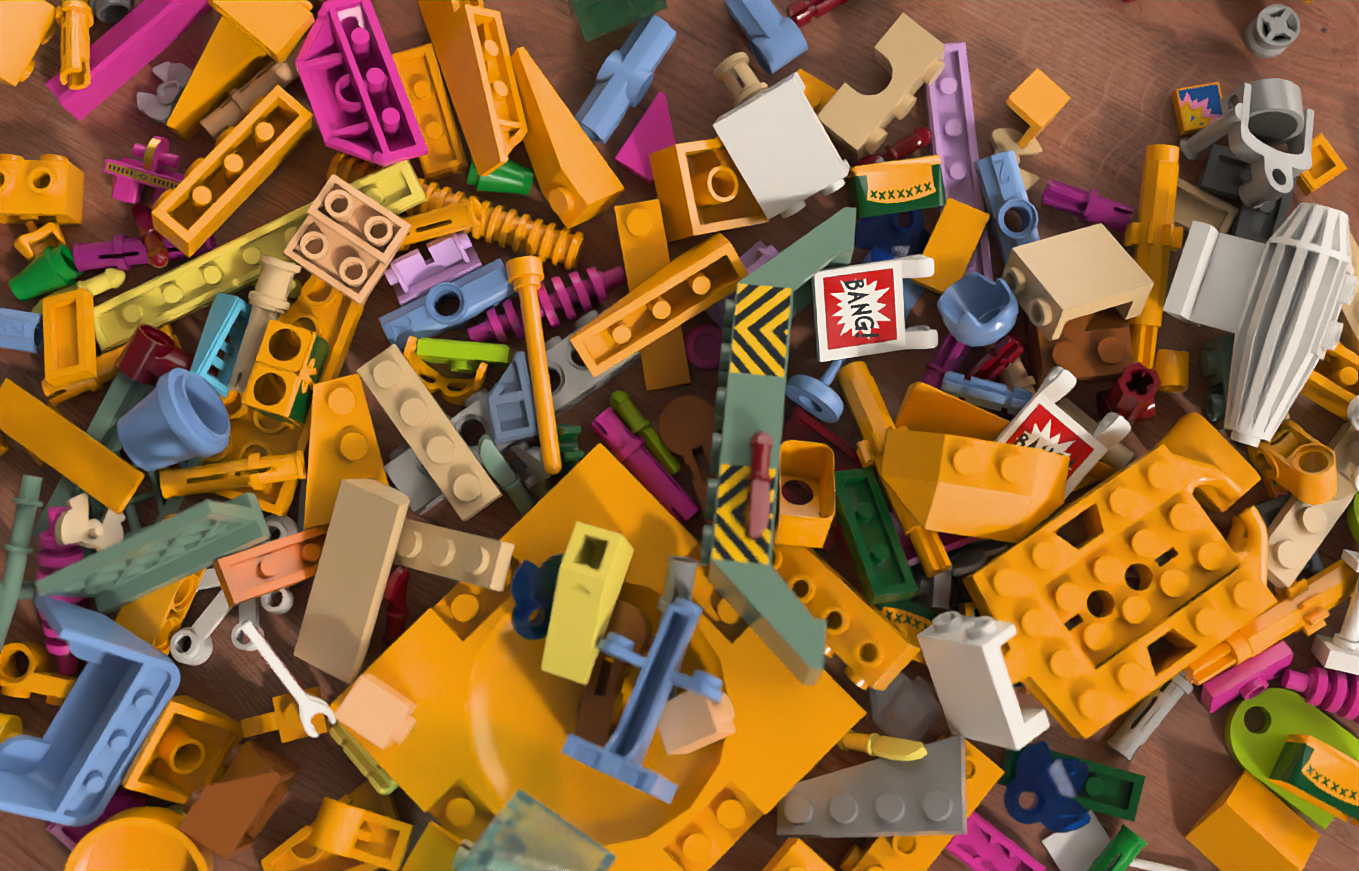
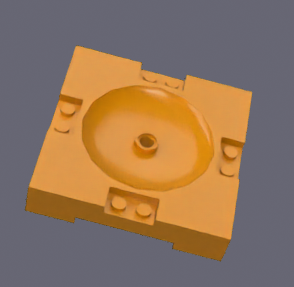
M599 443L499 540L515 545L502 592L460 581L433 608H429L362 673L373 674L418 705L411 715L417 720L416 724L401 744L393 741L391 746L381 749L336 718V720L424 812L429 811L448 832L462 841L467 839L479 845V847L495 852L534 871H707L763 814L766 815L866 712L824 669L814 686L802 685L708 581L709 566H700L702 546ZM576 522L621 534L635 549L617 600L640 608L648 617L652 627V634H655V637L658 632L661 611L657 610L658 598L664 595L668 557L683 556L698 561L691 601L703 608V611L684 655L680 673L692 678L695 670H700L723 682L720 689L721 692H724L729 697L733 705L735 717L732 719L736 733L688 754H667L658 726L656 727L641 766L661 775L678 786L670 804L597 771L561 752L569 734L574 735L585 685L541 670L560 566ZM648 649L647 653L643 656L644 658H647L650 649ZM605 657V658H604L605 660H607V661H609V662H611V663L614 662V658H610V657ZM630 666L628 677L625 676L621 691L624 695L617 724L621 720L641 672L640 669ZM360 676L328 706L334 715ZM678 687L677 695L686 693L688 690Z

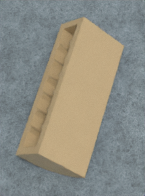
M342 479L293 655L348 684H352L361 675L410 503V499L405 494L374 479Z

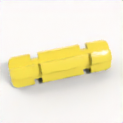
M338 721L330 728L332 738L338 745L342 746L345 754L364 777L366 776L369 779V783L378 793L387 796L399 786Z

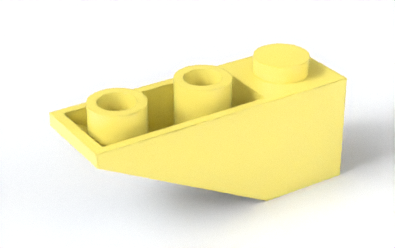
M576 522L560 566L541 665L542 671L587 685L599 652L597 649L600 638L603 639L635 550L621 534Z

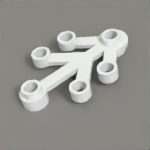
M273 514L264 518L271 536L276 529L280 530L279 539L299 532L296 522L288 516L281 517ZM271 537L247 549L270 542ZM214 568L206 569L197 591L221 587ZM289 587L261 596L263 608L279 615L288 612L294 602V597ZM223 590L218 593L192 627H184L173 635L170 641V651L176 661L197 666L204 663L210 657L213 649L210 634L232 609V607L229 608ZM281 592L283 596L282 602L279 606L274 607L272 599L276 593ZM259 597L239 604V623L233 628L231 633L232 643L239 649L246 651L257 649L251 641L247 644L243 642V634L245 632L241 628V624L248 618L264 637L263 629L259 626ZM190 637L191 647L184 653L183 645L186 639Z

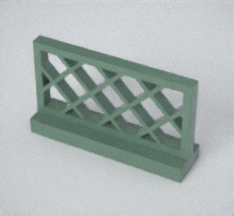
M118 371L86 433L120 456L119 451L122 445L117 433L119 418L130 411L156 387L152 384L146 385L136 382ZM198 456L179 462L180 467L200 466L205 457ZM134 463V464H131V465H133L134 467H136L138 470L141 469V468L138 467L135 463ZM158 470L149 472L153 491L131 497L125 509L132 532L124 534L123 540L160 523L166 516L176 513L185 496L173 497L166 501L161 491ZM62 476L33 529L32 535L39 538V534L49 528V508L67 507V500L87 492L65 476ZM88 494L89 508L90 506L92 508V511L89 512V520L96 518L100 521L106 507L102 508L101 503ZM156 498L160 515L155 524L141 528L135 505ZM76 545L83 549L84 558L95 554L97 551L95 548Z
M246 492L225 503L206 500L35 583L40 596L90 597L95 599L99 613H111L213 565L212 563L217 559L238 553L270 538L271 535L255 494Z

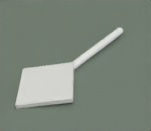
M1088 810L1041 841L1060 871H1087L1111 839L1093 811ZM1120 853L1116 855V857L1112 860V862L1104 871L1109 870V868L1113 865L1116 859L1120 856ZM1135 858L1129 865L1148 871H1190Z

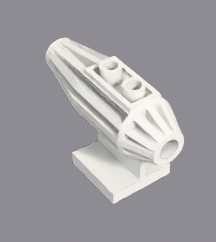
M1300 203L1265 244L1220 233L1209 224L1197 221L1192 222L1163 311L1183 323L1198 327L1205 325L1235 334L1223 426L1232 430L1231 440L1257 448L1260 439L1270 442L1318 361L1324 359L1327 349L1334 351L1338 344L1343 324L1337 322L1342 304H1351L1359 280L1358 277L1352 276L1354 268L1352 267L1348 215L1344 212L1322 205Z

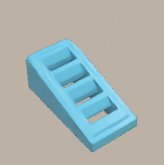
M218 292L210 308L190 372L202 376L210 383L218 395L227 397L230 391L227 388V384L230 382L252 307L238 296ZM227 334L230 336L229 343L224 341ZM219 349L225 353L223 360L216 356ZM211 364L220 369L217 378L208 372Z

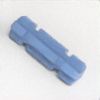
M953 371L945 373L940 391L956 398H965V402L996 411H1001L1002 407L1007 408V413L1017 415L1032 398V393L1029 390L1014 387L1013 391L1007 390L1008 385L971 376L970 380L964 379L965 374Z

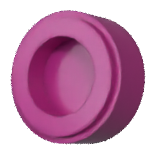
M704 324L695 327L689 332L684 346L687 360L693 367L702 371H712L719 368L723 331L717 326Z

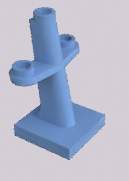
M676 597L674 604H669L647 658L632 652L635 643L620 635L608 632L606 639L600 638L597 646L598 650L640 669L641 672L618 727L608 744L600 748L569 734L561 751L562 753L668 804L671 803L678 786L641 765L673 685L717 703H720L723 692L720 691L723 682L718 678L700 670H695L692 678L678 672L703 608L686 599Z

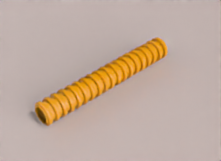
M339 151L329 165L327 182L332 174L350 184L385 166L378 165L375 167L373 162L367 160L362 162L361 158L355 156L349 158L347 153ZM418 178L428 200L406 210L408 216H413L433 209L465 202L472 198H476L478 201L479 199L476 196H470L468 199L462 191L454 194L450 187L440 189L439 184L435 182L427 185L425 179ZM488 200L480 203L484 211V225L465 230L466 234L471 232L474 239L478 240L481 237H485L486 243L492 244L494 241H497L501 248H506L508 245L512 246V251L515 253L523 250L526 256L538 255L542 262L550 259L553 266L557 267L561 263L565 265V270L568 271L576 267L585 241L582 232L578 231L574 235L566 227L562 228V230L557 229V224L551 222L548 226L544 225V220L541 218L533 221L529 214L525 213L521 217L518 216L517 210L511 209L509 212H506L503 205L499 204L496 207H492L491 201Z

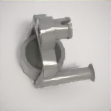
M1265 78L1250 83L1244 82L1219 101L1223 113L1220 117L1191 138L1184 137L1180 140L1182 153L1190 160H1198L1201 151L1228 133L1230 150L1242 161L1251 165L1252 179L1239 186V197L1247 207L1252 206V209H1257L1266 201H1276L1289 193L1293 188V178L1311 168L1314 111L1309 108L1303 111L1301 90L1292 81L1280 78ZM1287 143L1289 154L1276 150L1272 146Z

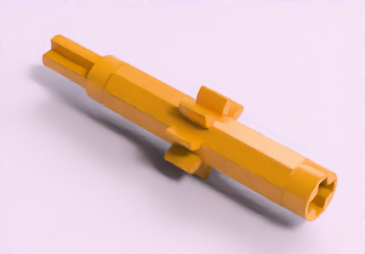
M1166 144L1146 146L1137 222H1131V225H1127L1124 246L1134 247L1133 259L1154 282L1140 316L1128 319V325L1131 326L1130 335L1134 363L1141 362L1149 369L1154 367L1158 328H1161L1170 251L1182 249L1184 227H1174L1173 224L1180 148Z
M856 361L839 369L836 378L863 440L856 444L858 447L856 453L862 467H875L879 476L885 431L887 428H896L864 361ZM906 425L897 428L899 430H908ZM879 476L896 518L900 522L905 536L910 537L926 576L930 578L950 570L952 564L937 531L922 529L892 489Z
M1340 559L1308 580L1303 578L1297 582L1295 579L1289 588L1278 589L1275 586L1274 589L1277 594L1274 597L1278 602L1184 668L1185 678L1190 684L1195 683L1199 686L1231 665L1237 666L1248 658H1253L1293 632L1298 633L1303 630L1307 636L1326 626L1324 618L1329 616L1328 610L1353 595L1359 572H1356L1343 559Z

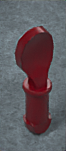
M917 127L913 129V132L893 145H887L885 147L887 151L885 154L867 155L859 159L853 167L902 160L922 146H927L932 139V132L928 127Z
M402 565L392 570L385 587V598L390 604L385 609L387 621L383 642L388 648L404 633L405 618L408 615L405 597L409 571Z

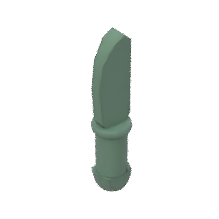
M482 435L479 440V455L487 471L500 485V489L510 497L517 507V512L524 517L537 504L535 498L530 496L521 483V477L514 473L490 436Z

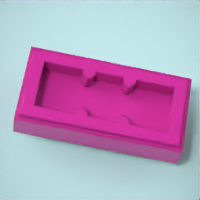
M1284 640L1278 641L1253 658H1248L1237 666H1232L1205 681L1202 686L1200 702L1208 713L1211 714L1242 696L1245 700L1258 696L1267 689L1269 681L1279 677L1286 669L1290 668L1293 652Z
M975 811L967 819V834H955L945 846L948 851L974 871H1045L1046 867Z

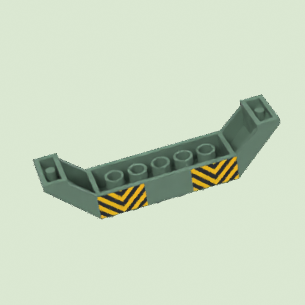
M844 207L737 283L735 300L726 299L713 430L722 431V433L713 432L709 475H718V479L709 478L705 510V520H713L714 524L713 526L704 525L700 566H709L708 581L798 681L802 685L811 686L815 685L823 671L827 620L814 619L771 566L791 319L813 302L812 276L821 269L850 265L854 250L856 208ZM758 431H765L769 434L773 443V448L770 451L769 475L771 476V482L769 483L770 513L767 527L761 536L748 541L745 537L747 485L749 484L747 475L750 474L751 456L749 444L753 434Z

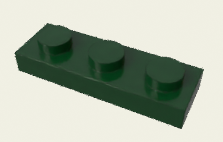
M873 467L834 472L835 511L868 604L873 605L912 598L918 589Z
M1029 743L1018 751L1003 748L999 767L1005 772L996 782L997 784L1135 822L1145 776Z

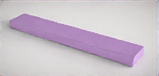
M965 42L944 43L945 54L942 61L946 65L943 71L931 85L923 83L928 128L932 132V139L930 141L931 155H940L946 202L948 198H952L985 212L983 192L974 162L979 160L966 44ZM944 206L937 207L938 219L944 209ZM987 226L963 277L970 273L978 272L993 281Z

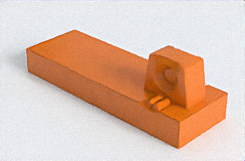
M330 523L217 559L212 563L229 608L315 578Z

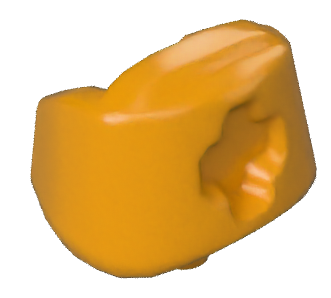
M33 220L29 221L25 226L30 233L23 234L14 241L15 248L29 262L34 260L47 246L57 247L60 244L66 246L60 225L55 221L47 222L39 229Z

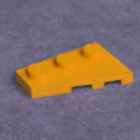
M359 373L313 384L304 530L330 523L342 479H374L389 486L386 472L382 468L384 464Z
M369 779L350 794H345L338 800L400 821L393 794L381 795L369 783ZM315 821L310 825L304 826L261 860L263 871H377L382 869L381 867L351 857L334 854L308 845ZM409 848L405 860H407L410 856Z

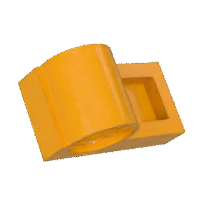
M9 643L2 648L0 654V686H2L1 694L30 698L31 692L47 695L46 703L62 706L79 677L51 672V654L40 643ZM22 652L29 658V668L24 675L18 671L16 666L17 658Z
M324 797L309 837L308 845L334 854L351 857L390 871H401L416 826Z

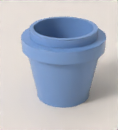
M175 368L162 375L157 381L156 388L124 416L120 417L117 422V433L122 447L130 459L147 472H154L198 456L210 458L226 449L231 431L228 412L215 389L202 376L182 368Z

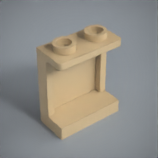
M1102 223L1013 247L1001 277L1007 283L1031 322L1040 329L1049 341L1060 337L1064 324L1068 320L1111 307H1115L1125 320L1140 316L1154 285L1150 277Z

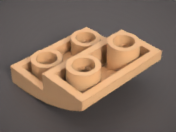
M332 174L307 210V218L282 253L362 306L411 229V225L341 178Z

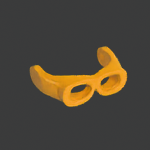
M410 336L404 349V356L429 392L434 393L440 390L442 397L446 401L464 406V401L482 387L488 370V364L481 362L476 370L475 378H445L416 355L418 338ZM421 375L427 376L435 380V382H426L422 379ZM448 387L459 388L462 391H450Z

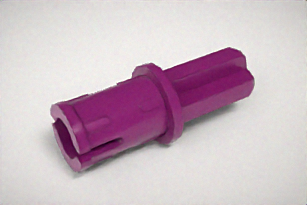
M1053 179L1046 183L1041 195V202L1044 205L1078 216V222L1084 223L1085 220L1097 224L1102 223L1105 227L1116 230L1119 233L1125 231L1131 218L1128 214L1133 212V206L1097 195L1096 189L1091 188L1087 192Z
M948 332L932 362H926L924 365L927 371L921 382L940 390L945 373L947 371H958L971 346L958 342Z

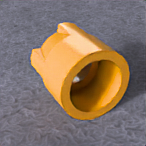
M1168 349L1158 350L1157 354H1155L1153 369H1156L1161 381V386L1157 391L1167 393L1187 391L1189 387V352Z

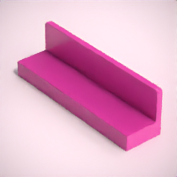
M144 0L90 46L91 83L88 87L80 90L69 89V75L68 83L63 85L60 81V72L45 85L58 98L57 101L60 105L81 121L213 8L207 0Z

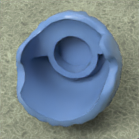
M978 272L970 273L950 285L949 288L944 290L937 301V309L951 335L958 342L972 347L986 346L1005 336L1014 326L1018 314L1017 299L1007 283L1002 278H997L996 282Z

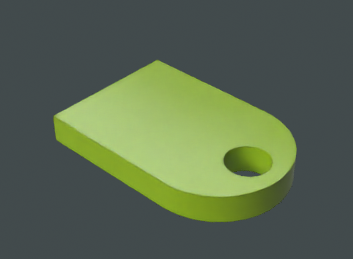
M1267 687L1266 690L1252 699L1245 700L1243 696L1240 697L1229 710L1224 726L1225 743L1232 759L1241 769L1246 770L1257 778L1272 793L1318 828L1326 830L1335 816L1269 781L1268 778L1290 734H1308L1359 761V740L1315 706L1305 703V699L1293 691ZM1256 706L1263 712L1265 723L1260 731L1251 733L1244 724V715L1248 709Z

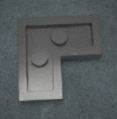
M1213 143L1207 148L1197 188L1209 194L1239 202L1238 214L1233 222L1230 235L1265 244L1286 220L1297 177L1293 178L1292 190L1283 197L1273 202L1266 201L1257 209H1252V206L1247 207L1240 199L1238 190L1242 183L1252 179L1251 165L1238 158L1230 148Z

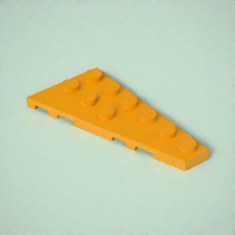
M312 274L300 289L301 295L285 315L280 314L278 321L313 331L327 340L329 352L319 382L339 377L367 299L360 306ZM291 329L284 331L279 338L273 357L279 361L293 359L301 347L298 334ZM300 370L297 371V372H294V373L298 376L299 373H300ZM267 373L258 400L259 403L271 406L282 400L286 392V385L282 377L275 373ZM230 390L227 397L220 396L228 412L231 424L228 446L218 454L205 458L202 465L248 459L250 453L260 452L262 456L292 453L298 450L303 451L307 463L312 403L305 424L291 419L301 426L298 427L265 417L242 404L241 401L244 394L237 392V390ZM180 463L158 469V473L160 474L161 470L181 469ZM268 467L242 471L241 475L276 471L277 468ZM227 474L194 478L192 482L227 478ZM300 479L266 484L265 489L254 490L252 486L212 493L234 499L246 492L253 493L257 497L261 510L285 517L288 514Z

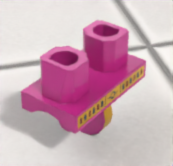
M159 136L153 137L148 146L138 143L134 145L133 156L144 159L143 162L126 156L121 157L119 161L107 158L103 171L113 175L111 197L120 201L134 204L141 203L144 185L155 187L152 207L168 189L173 191L185 179L184 174L165 169V166L177 169L180 164V156L169 153L168 140Z

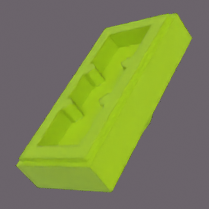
M423 337L418 339L416 355L424 362L451 364V371L475 374L481 362L488 364V368L507 369L514 355L508 345Z

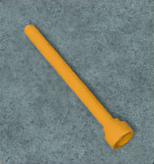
M522 256L509 260L506 263L508 283L513 285L514 291L519 293L543 468L548 474L553 475L561 470L562 462L537 290L541 288L540 282L544 279L541 258Z

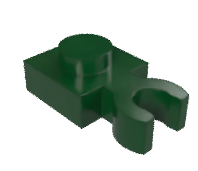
M556 425L562 468L553 476L568 474L576 466V461H581L585 457L584 451H579L577 443L578 434L581 433V426Z

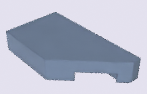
M524 351L515 354L499 382L494 385L486 397L494 443L496 445L539 437L532 385Z

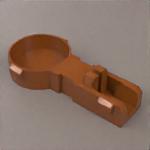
M686 395L672 400L665 406L659 417V432L657 435L671 452L684 458L686 466L691 469L694 477L692 483L702 510H700L705 524L713 526V520H705L708 480L709 478L718 479V475H709L713 432L721 433V431L713 430L715 417L713 406L701 397ZM703 447V453L693 454L692 450Z
M617 600L603 639H606L608 632L620 635L635 643L632 652L643 657L648 649H651L655 639V634H652L651 623L640 608ZM599 650L592 669L589 685H585L574 736L604 747L611 740L618 727L617 721L624 695L621 691L625 676L628 677L631 665L616 658L611 663L604 658L613 657Z

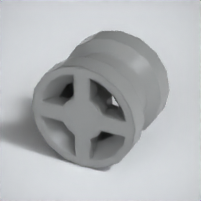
M1273 4L1265 7L1247 26L1244 33V41L1248 50L1260 58L1270 59L1278 56L1298 37L1300 20L1290 7L1283 4Z

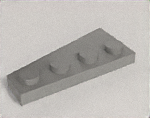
M959 734L926 744L924 747L927 754L920 759L899 761L882 757L797 783L778 802L777 836L782 839L967 834L964 737Z

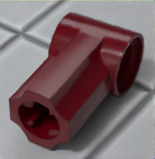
M139 324L117 358L115 366L130 379L150 385L153 382L157 384L158 379L162 375L175 368H182L190 372L195 356L176 347L174 340L158 328L148 324ZM211 365L208 372L216 377L218 369Z
M1141 362L1125 366L1114 387L1098 392L1096 395V405L1100 419L1102 420L1110 412L1123 417L1130 425L1153 419L1155 417L1154 397L1161 386L1156 369H1149Z

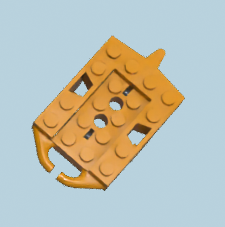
M1165 444L1145 452L1081 497L1060 507L1018 543H1013L1006 551L997 554L983 564V566L962 579L981 617L988 616L992 617L993 620L1014 623L1017 633L1000 645V652L1011 684L1020 681L1071 738H1088L1278 602L1267 588L1269 543L1266 525L1259 511L1252 505L1238 514L1246 528L1247 541L1241 551L1233 552L1194 498L1192 492L1200 485H1210L1216 488L1227 501H1230L1240 495L1243 489L1227 472L1213 465L1170 453ZM1081 513L1088 538L1073 547L1056 535V533L1061 531L1059 529L1061 526ZM1129 566L1136 569L1140 575V585L1136 591L1131 589L1125 581V571ZM1228 573V576H1226L1225 578H1223V579H1222L1221 581H1219L1218 583H1215L1217 580H1219L1220 578H1222L1223 576H1225V575ZM1091 592L1096 593L1103 602V611L1099 617L1093 616L1087 608V598ZM1161 636L1175 645L1161 650L1151 658L1147 650V646Z

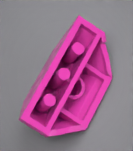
M329 0L323 2L318 12V17L295 60V67L324 145L381 166H388L427 155V146L371 0Z

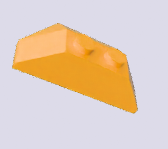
M887 428L879 476L892 489L922 529L1018 543L1064 503L1070 457L1037 448L949 434Z

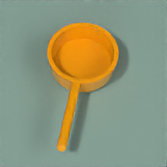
M140 806L112 815L88 833L72 851L64 871H214V861L210 849L178 829L185 818L183 815L162 807Z

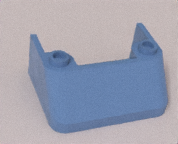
M38 593L33 602L58 637L66 639V644L74 656L86 660L88 663L42 739L30 735H16L0 744V810L69 826H84L95 821L104 812L125 777L148 732L177 690L180 683V672L166 654L107 616L49 596H40Z

